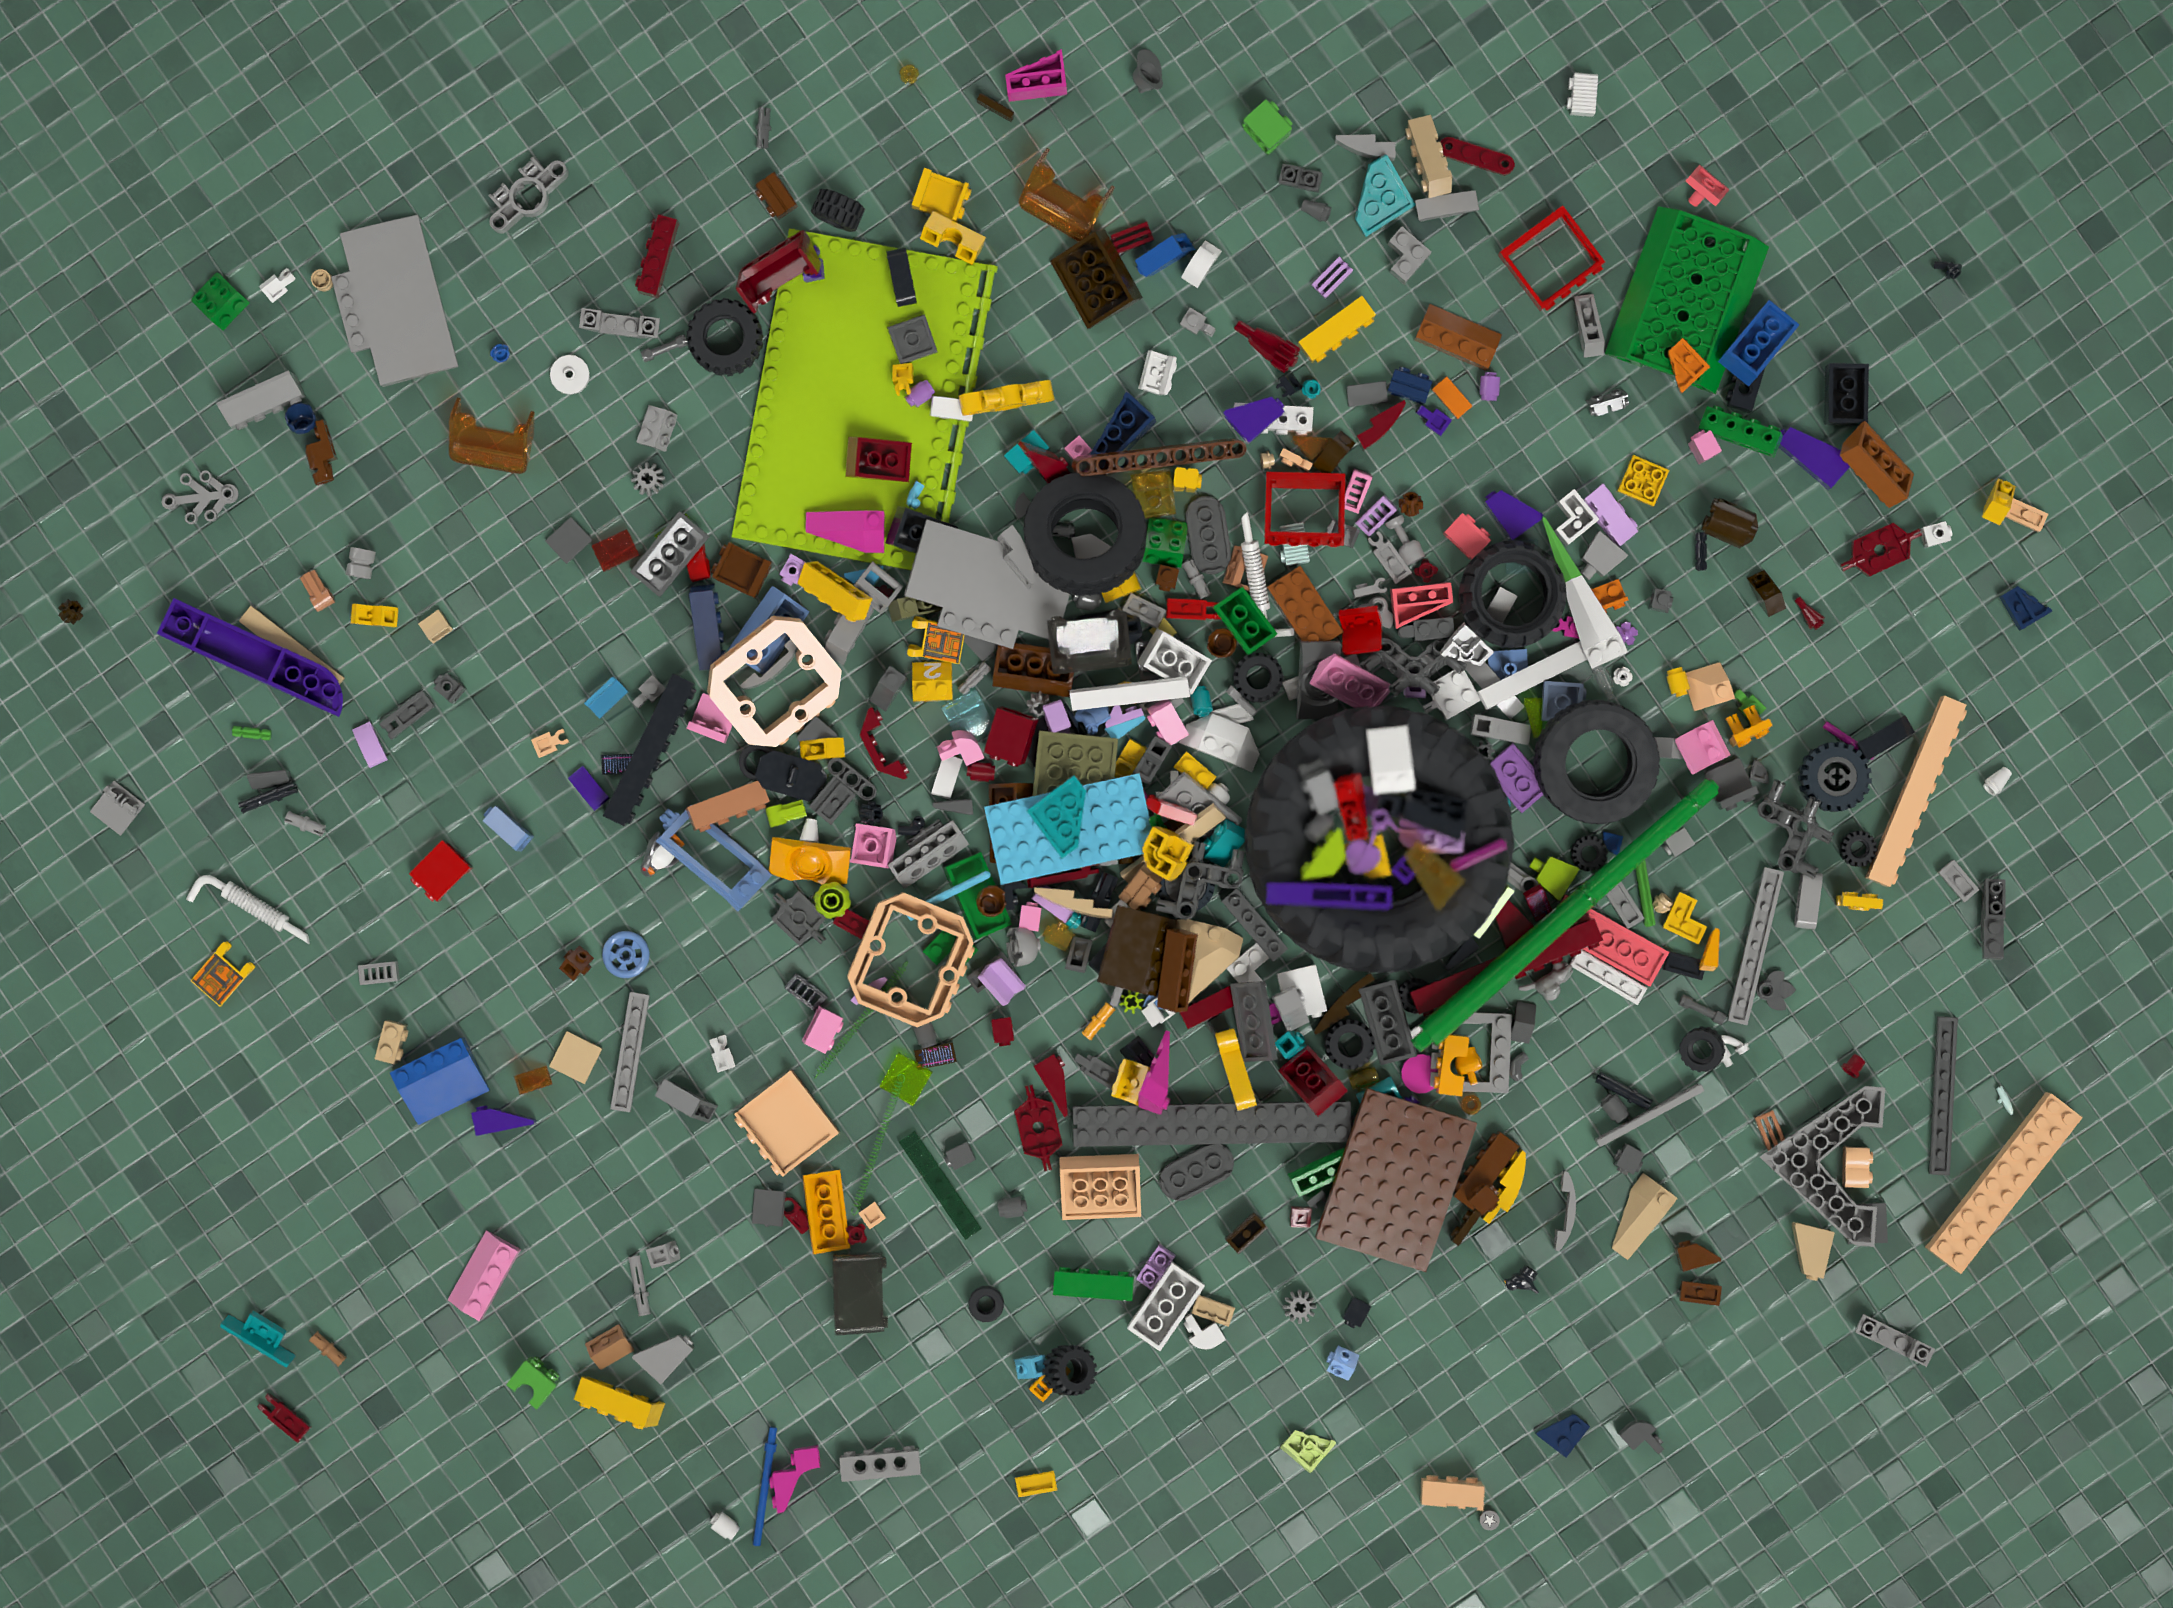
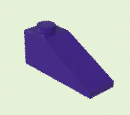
M487 1105L476 1107V1112L471 1113L476 1136L537 1123L536 1119L496 1108L488 1109Z

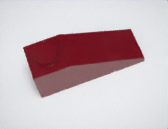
M1022 441L1017 443L1047 483L1050 484L1052 480L1071 474L1066 468L1069 464L1062 456L1058 458L1051 451Z
M1052 1054L1033 1067L1061 1113L1066 1117L1068 1110L1065 1075L1062 1068L1065 1064L1060 1055L1056 1057L1055 1054Z

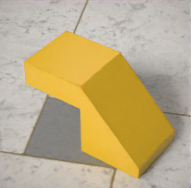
M352 604L351 624L397 627V607Z

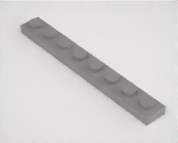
M1767 867L1763 868L1727 1021L1748 1025L1784 875L1783 871Z

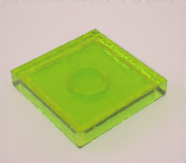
M898 1052L879 1087L894 1096L899 1095V1099L914 1106L933 1071Z

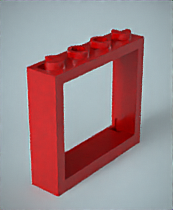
M1563 205L1498 254L1539 311H1542L1544 308L1546 311L1556 305L1554 302L1556 299L1567 297L1572 293L1570 289L1575 285L1578 288L1588 281L1586 277L1591 273L1594 276L1603 270L1602 265L1605 263L1604 259ZM1561 218L1594 264L1542 302L1509 256Z
M1266 472L1264 544L1272 546L1280 544L1290 546L1309 545L1311 547L1328 545L1330 547L1344 546L1345 473ZM1272 488L1339 490L1338 533L1272 532Z

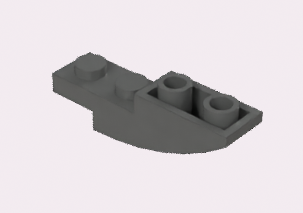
M1985 879L1980 939L1982 941V959H2004V919L2006 918V881L2004 879Z

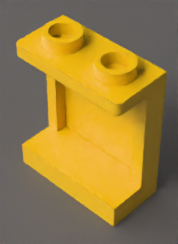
M924 168L912 202V208L928 214H932L934 211L957 223L958 219L963 218L965 212L963 204L965 200H969L972 189H969L970 186L967 182L962 183Z

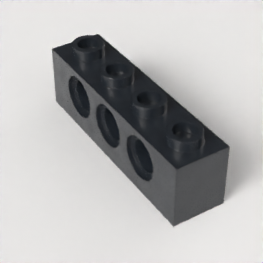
M1765 368L1749 387L1734 374L1732 375L1731 382H1734L1732 390L1729 389L1726 395L1727 407L1747 413L1753 411ZM1743 384L1748 388L1747 394L1740 393L1739 385Z

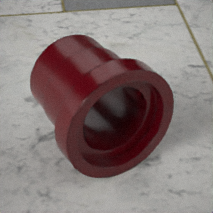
M1853 1054L1847 1063H1843L1841 1068L1849 1076L1857 1079L1860 1075L1859 1072L1866 1062L1860 1056Z

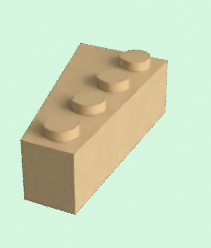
M1431 115L1408 120V128L1405 129L1407 140L1412 142L1410 149L1412 157H1416L1418 162L1415 163L1418 175L1421 174L1423 178L1421 181L1423 192H1427L1428 198L1451 193L1452 174L1450 170L1448 171L1446 157H1443L1442 145L1436 141L1438 140V134Z

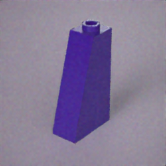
M1792 427L1780 431L1783 437L1778 448L1827 490L1831 489L1849 469L1850 466L1840 456V449Z

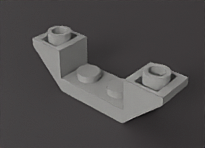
M582 308L579 328L602 334L640 339L658 338L660 318L646 316L638 318Z
M1864 1314L1854 1331L1926 1367L1935 1351L1934 1348Z

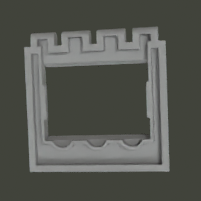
M1475 1012L1463 1024L1492 1023L1490 1082H1479L1477 1080L1478 1084L1470 1085L1469 1080H1464L1463 1092L1508 1093L1512 1014ZM1432 1043V1049H1438V1046ZM1439 1049V1052H1432L1431 1054L1432 1069H1436L1437 1057H1440L1441 1049ZM1431 1072L1430 1086H1433L1434 1078L1438 1077V1072Z

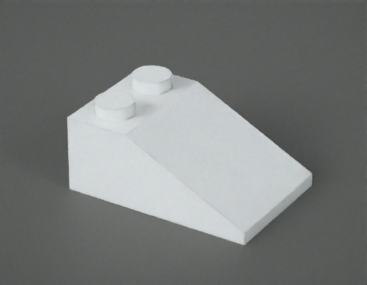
M1407 725L1367 730L1374 794L1415 790Z

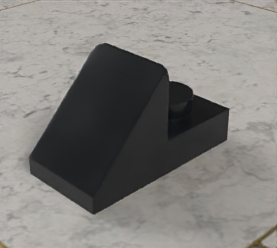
M1020 881L1004 884L1007 910H1014V905H1018L1017 893L1013 894V890L1028 888Z

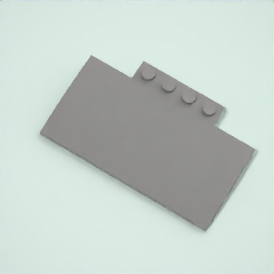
M415 215L340 233L350 271L331 276L351 353L371 349L378 379L382 387L459 367L419 216Z
M926 520L904 596L942 607L937 623L938 627L1013 649L1018 630L1056 641L1070 594L1051 587L1035 571V583L1028 589L1005 562L1004 557L1008 552L999 541Z

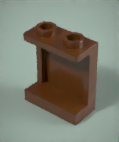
M731 542L728 545L724 544L719 554L722 557L719 563L715 562L711 570L712 578L756 599L773 563Z

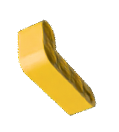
M1234 1028L1215 1033L1237 1110L1240 1111L1256 1106V1100Z

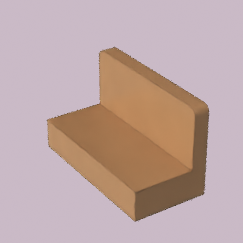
M620 1324L585 1344L590 1358L600 1370L634 1351Z

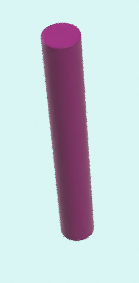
M1828 721L1825 722L1822 728L1846 744L1855 746L1854 749L1858 750L1855 745L1857 743L1856 740Z

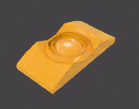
M772 837L769 872L790 881L804 879L821 885L832 882L847 884L851 848Z

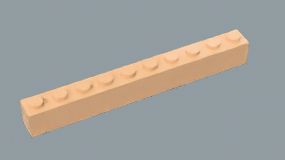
M1947 696L1940 697L1877 847L1876 857L1872 859L1867 871L1866 879L1885 887H1891V884L1894 885L1899 875L1896 872L1899 866L1902 867L1905 862L1906 856L1904 853L1913 843L1914 838L1912 834L1914 830H1917L1920 826L1921 819L1919 817L1928 807L1929 801H1927V798L1936 788L1937 783H1935L1937 775L1940 776L1943 771L1944 765L1942 762L1945 757L1949 756L1952 749L1950 743L1952 739H1956L1959 733L1958 724L1966 716V704Z

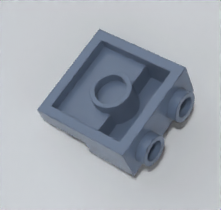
M1543 681L1541 721H1549L1560 710L1585 700L1586 688H1584V684Z

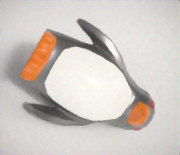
M656 832L649 840L640 867L642 874L646 877H650L656 871L662 868H669L679 862L677 858L656 842L660 832ZM675 834L670 837L680 848L684 846L683 841Z

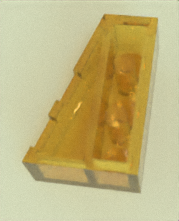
M1418 840L1403 855L1437 911L1440 910L1464 882L1462 877Z

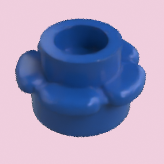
M497 344L491 350L490 356L497 362H504L509 358V348L505 344Z

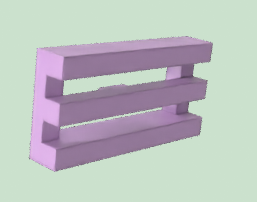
M1338 257L1311 286L1326 299L1353 272V269ZM1340 264L1339 269L1319 287L1318 284ZM1345 269L1347 272L1325 293L1323 290Z

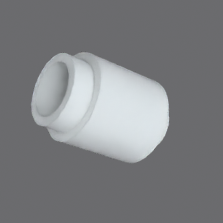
M723 1512L720 1515L716 1513L710 1521L712 1524L711 1529L725 1539L732 1540L740 1529L737 1522Z

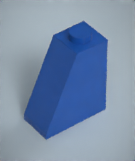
M1186 233L1172 235L1136 259L1137 270L1144 277L1152 276L1190 254L1195 248Z

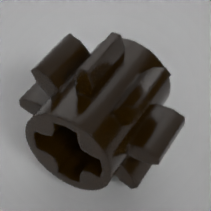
M67 599L58 607L61 610L58 616L64 623H72L74 625L84 616L80 613L84 608L81 607L78 601Z

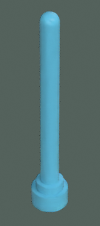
M984 871L926 900V902L936 905L988 879L991 874L989 871ZM907 916L910 921L914 920V918Z

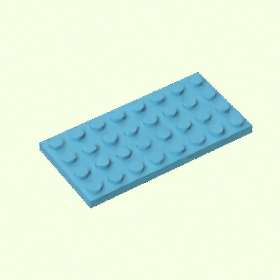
M1140 773L1083 785V788L1086 790L1078 848L1063 859L1027 813L1028 809L1050 793L984 807L1001 885L1143 854L1144 843L1152 828L1149 823V814Z

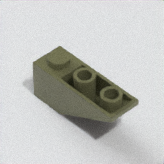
M910 597L896 599L888 606L892 622L911 619L914 616H923L942 610L940 606Z

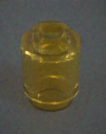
M1366 1067L1352 1072V1077L1349 1078L1352 1089L1356 1088L1357 1091L1375 1086V1083L1380 1082L1375 1067Z

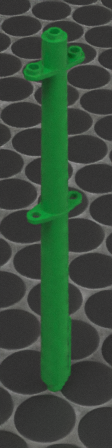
M1708 779L1703 780L1688 795L1418 1026L1421 1031L1410 1040L1416 1049L1422 1052L1431 1043L1438 1046L1576 921L1594 907L1626 876L1719 794L1717 790L1719 786L1712 779L1710 781Z

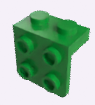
M215 273L191 299L208 319L222 331L250 303L219 273Z
M1151 517L1149 519L1146 549L1142 562L1181 568L1188 529L1187 523Z

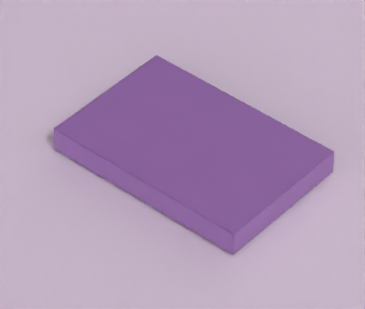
M1513 743L1490 762L1498 776L1503 791L1521 814L1544 795L1536 780L1535 768Z

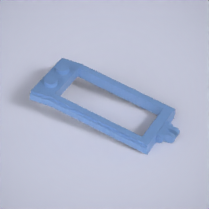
M667 809L659 817L664 823L663 828L666 831L656 842L724 897L737 911L772 876L757 859L716 825L712 824L710 825L711 829L706 830V832L751 868L730 889L670 839L689 819L687 811L685 810L680 815Z

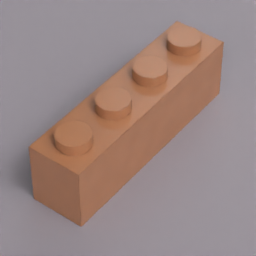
M758 781L689 806L686 808L694 831L699 830L701 833L711 829L710 825L714 823L722 825L730 822V817L736 816L738 819L748 815L747 811L755 809V812L766 808L765 804L770 801L766 790L761 787Z

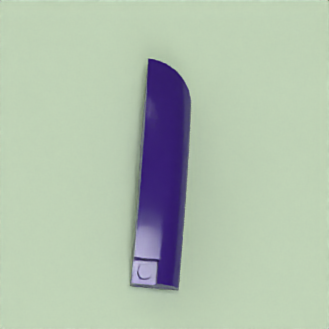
M173 598L156 633L157 635L337 717L340 716L343 706L342 690L336 677L327 668Z

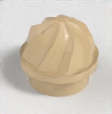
M1661 893L1659 896H1655L1653 908L1658 913H1665L1670 911L1673 901L1667 895Z

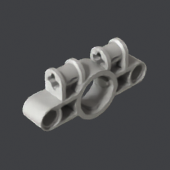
M532 156L530 162L523 168L518 169L524 177L518 179L510 190L502 183L496 192L489 194L488 196L500 208L490 217L489 222L493 230L502 234L507 232L524 216L536 217L541 215L549 204V194L568 177L569 172L563 162L554 161L543 169ZM557 167H563L561 175H554V170ZM533 184L543 193L542 202L538 203L533 210H523V207L518 202L516 203V194L525 188L524 185ZM498 219H504L502 227H495V222Z

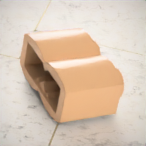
M1843 1147V1187L1869 1188V1183L1873 1181V1174L1869 1171V1166L1873 1163V1152H1870V1148Z

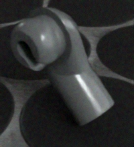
M1521 1052L1510 1061L1509 1076L1514 1081L1522 1079L1521 1065L1529 1059L1524 1052Z

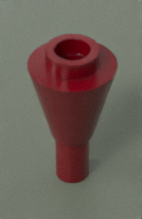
M1801 597L1794 601L1802 610L1810 630L1812 628L1817 630L1824 624L1823 620L1825 617L1811 606H1808Z

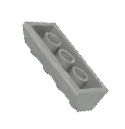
M288 370L216 404L229 426L233 429L241 430L247 427V423L253 420L258 422L265 419V415L271 412L276 414L283 411L284 406L301 403V399L306 396L297 376Z

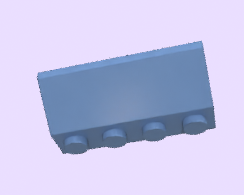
M772 586L727 651L772 616L800 618L804 621L809 611ZM786 632L762 650V659L759 663L747 665L764 675L783 651L784 645L790 640V637ZM750 649L747 652L748 657L756 654L755 649Z

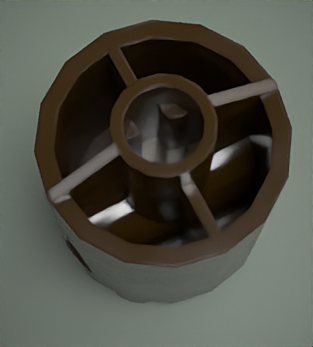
M1720 497L1719 499L1714 498L1710 506L1711 514L1710 516L1706 515L1702 523L1701 530L1704 531L1703 533L1739 549L1752 542L1758 530L1756 513Z

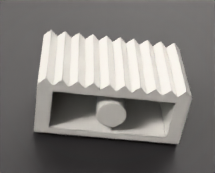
M1574 73L1573 78H1569L1568 90H1572L1571 97L1567 99V109H1570V115L1587 117L1595 115L1598 85L1597 74Z

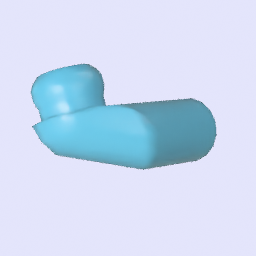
M918 481L915 482L907 498L909 508L917 509L921 504L917 498L925 486Z

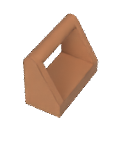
M1234 546L1223 583L1239 589L1243 586L1246 591L1250 592L1249 586L1240 583L1245 569L1241 546ZM1261 554L1264 571L1269 556Z

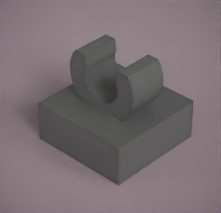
M1321 1188L1302 1196L1307 1204L1315 1209L1318 1208L1316 1205L1318 1201L1326 1202V1194Z

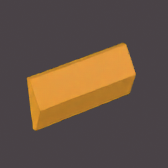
M840 1170L803 1175L813 1254L849 1249V1235L846 1232L848 1225Z

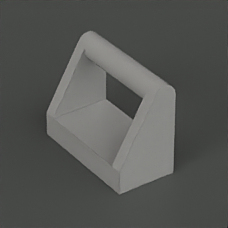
M873 561L853 585L873 598L870 606L880 614L883 613L903 588L899 582ZM870 571H873L895 589L889 598L864 579Z

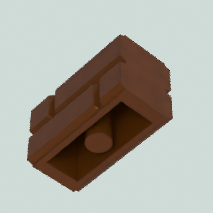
M775 172L755 185L757 188L755 191L761 202L763 200L766 201L768 204L766 209L772 218L776 216L780 220L798 207Z

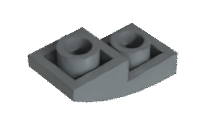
M1282 164L1278 183L1319 193L1323 173L1303 169L1299 166Z

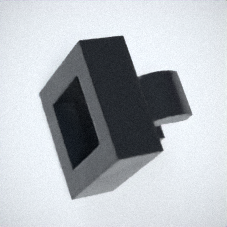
M1292 372L1279 379L1280 383L1276 386L1277 389L1282 386L1285 388L1286 392L1282 397L1291 396L1302 390V386Z

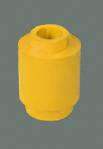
M1682 667L1667 671L1668 676L1666 678L1671 695L1675 694L1676 697L1688 694L1687 690H1690L1686 672L1683 671Z

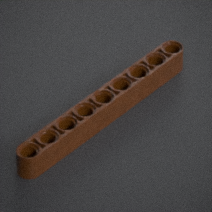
M1228 438L1078 456L1073 460L1072 468L1082 476L1240 458L1245 455L1247 447L1241 440ZM1238 443L1239 449L1233 453L1232 446ZM1219 445L1220 451L1217 455H1214L1213 449ZM1200 447L1201 454L1195 457L1194 451ZM1181 450L1182 456L1176 460L1175 453ZM1159 452H1162L1163 458L1161 461L1157 462L1156 455ZM1143 454L1144 461L1138 464L1137 457ZM1120 457L1125 458V463L1122 466H1118V459ZM1101 459H1105L1106 465L1100 469L1098 463ZM1086 461V469L1080 471V463Z

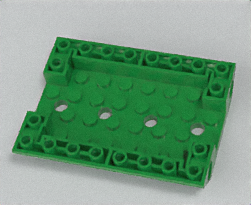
M1658 206L1605 355L1641 368L1646 366L1675 377L1670 359L1665 357L1664 350L1666 348L1672 349L1684 338L1710 366L1690 386L1716 394L1725 367L1718 361L1736 340L1769 246L1753 236L1690 213ZM1705 238H1713L1715 241L1714 247L1708 248L1705 246ZM1694 274H1698L1701 277V283L1698 285L1691 282V276ZM1678 312H1686L1688 315L1687 321H1680L1677 317Z

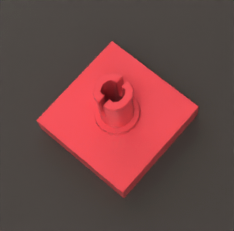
M1701 165L1686 180L1695 189V192L1688 199L1689 203L1695 207L1704 198L1716 207L1729 191L1725 185Z

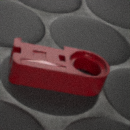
M786 1197L785 1201H792L794 1209L791 1212L784 1210V1216L801 1234H804L809 1230L808 1216L803 1210H800L802 1207L794 1198Z

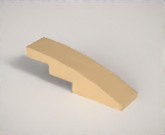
M1034 888L1036 895L1072 912L1092 917L1113 919L1112 909L1094 908L1093 900L1075 899V892L1073 890Z

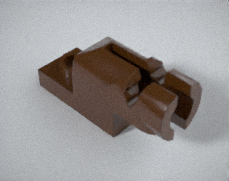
M324 420L316 421L317 427L314 428L317 439H321V441L306 445V457L311 470H318L312 475L315 485L326 484L334 480L332 464H329V462L337 460L328 425Z

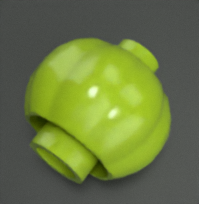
M838 882L822 884L814 895L816 911L827 919L842 917L845 914V910L849 909L851 905L849 890ZM830 897H836L835 904L830 903Z

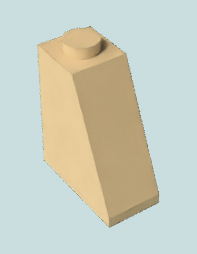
M1793 1222L1792 1229L1801 1273L1806 1274L1807 1279L1815 1281L1818 1278L1824 1279L1835 1232Z

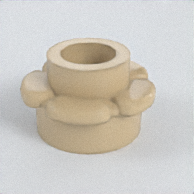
M1269 451L1260 453L1262 469L1268 468V470H1271V466L1275 464L1274 456Z

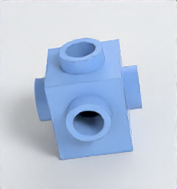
M1337 1346L1334 1352L1331 1351L1326 1360L1329 1363L1327 1371L1348 1381L1356 1368L1360 1355Z

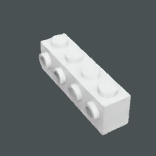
M1234 403V407L1248 403ZM1285 406L1283 408L1284 414L1261 434H1268V431H1276L1278 435H1288V432H1296V436H1307V433L1312 432L1313 407Z

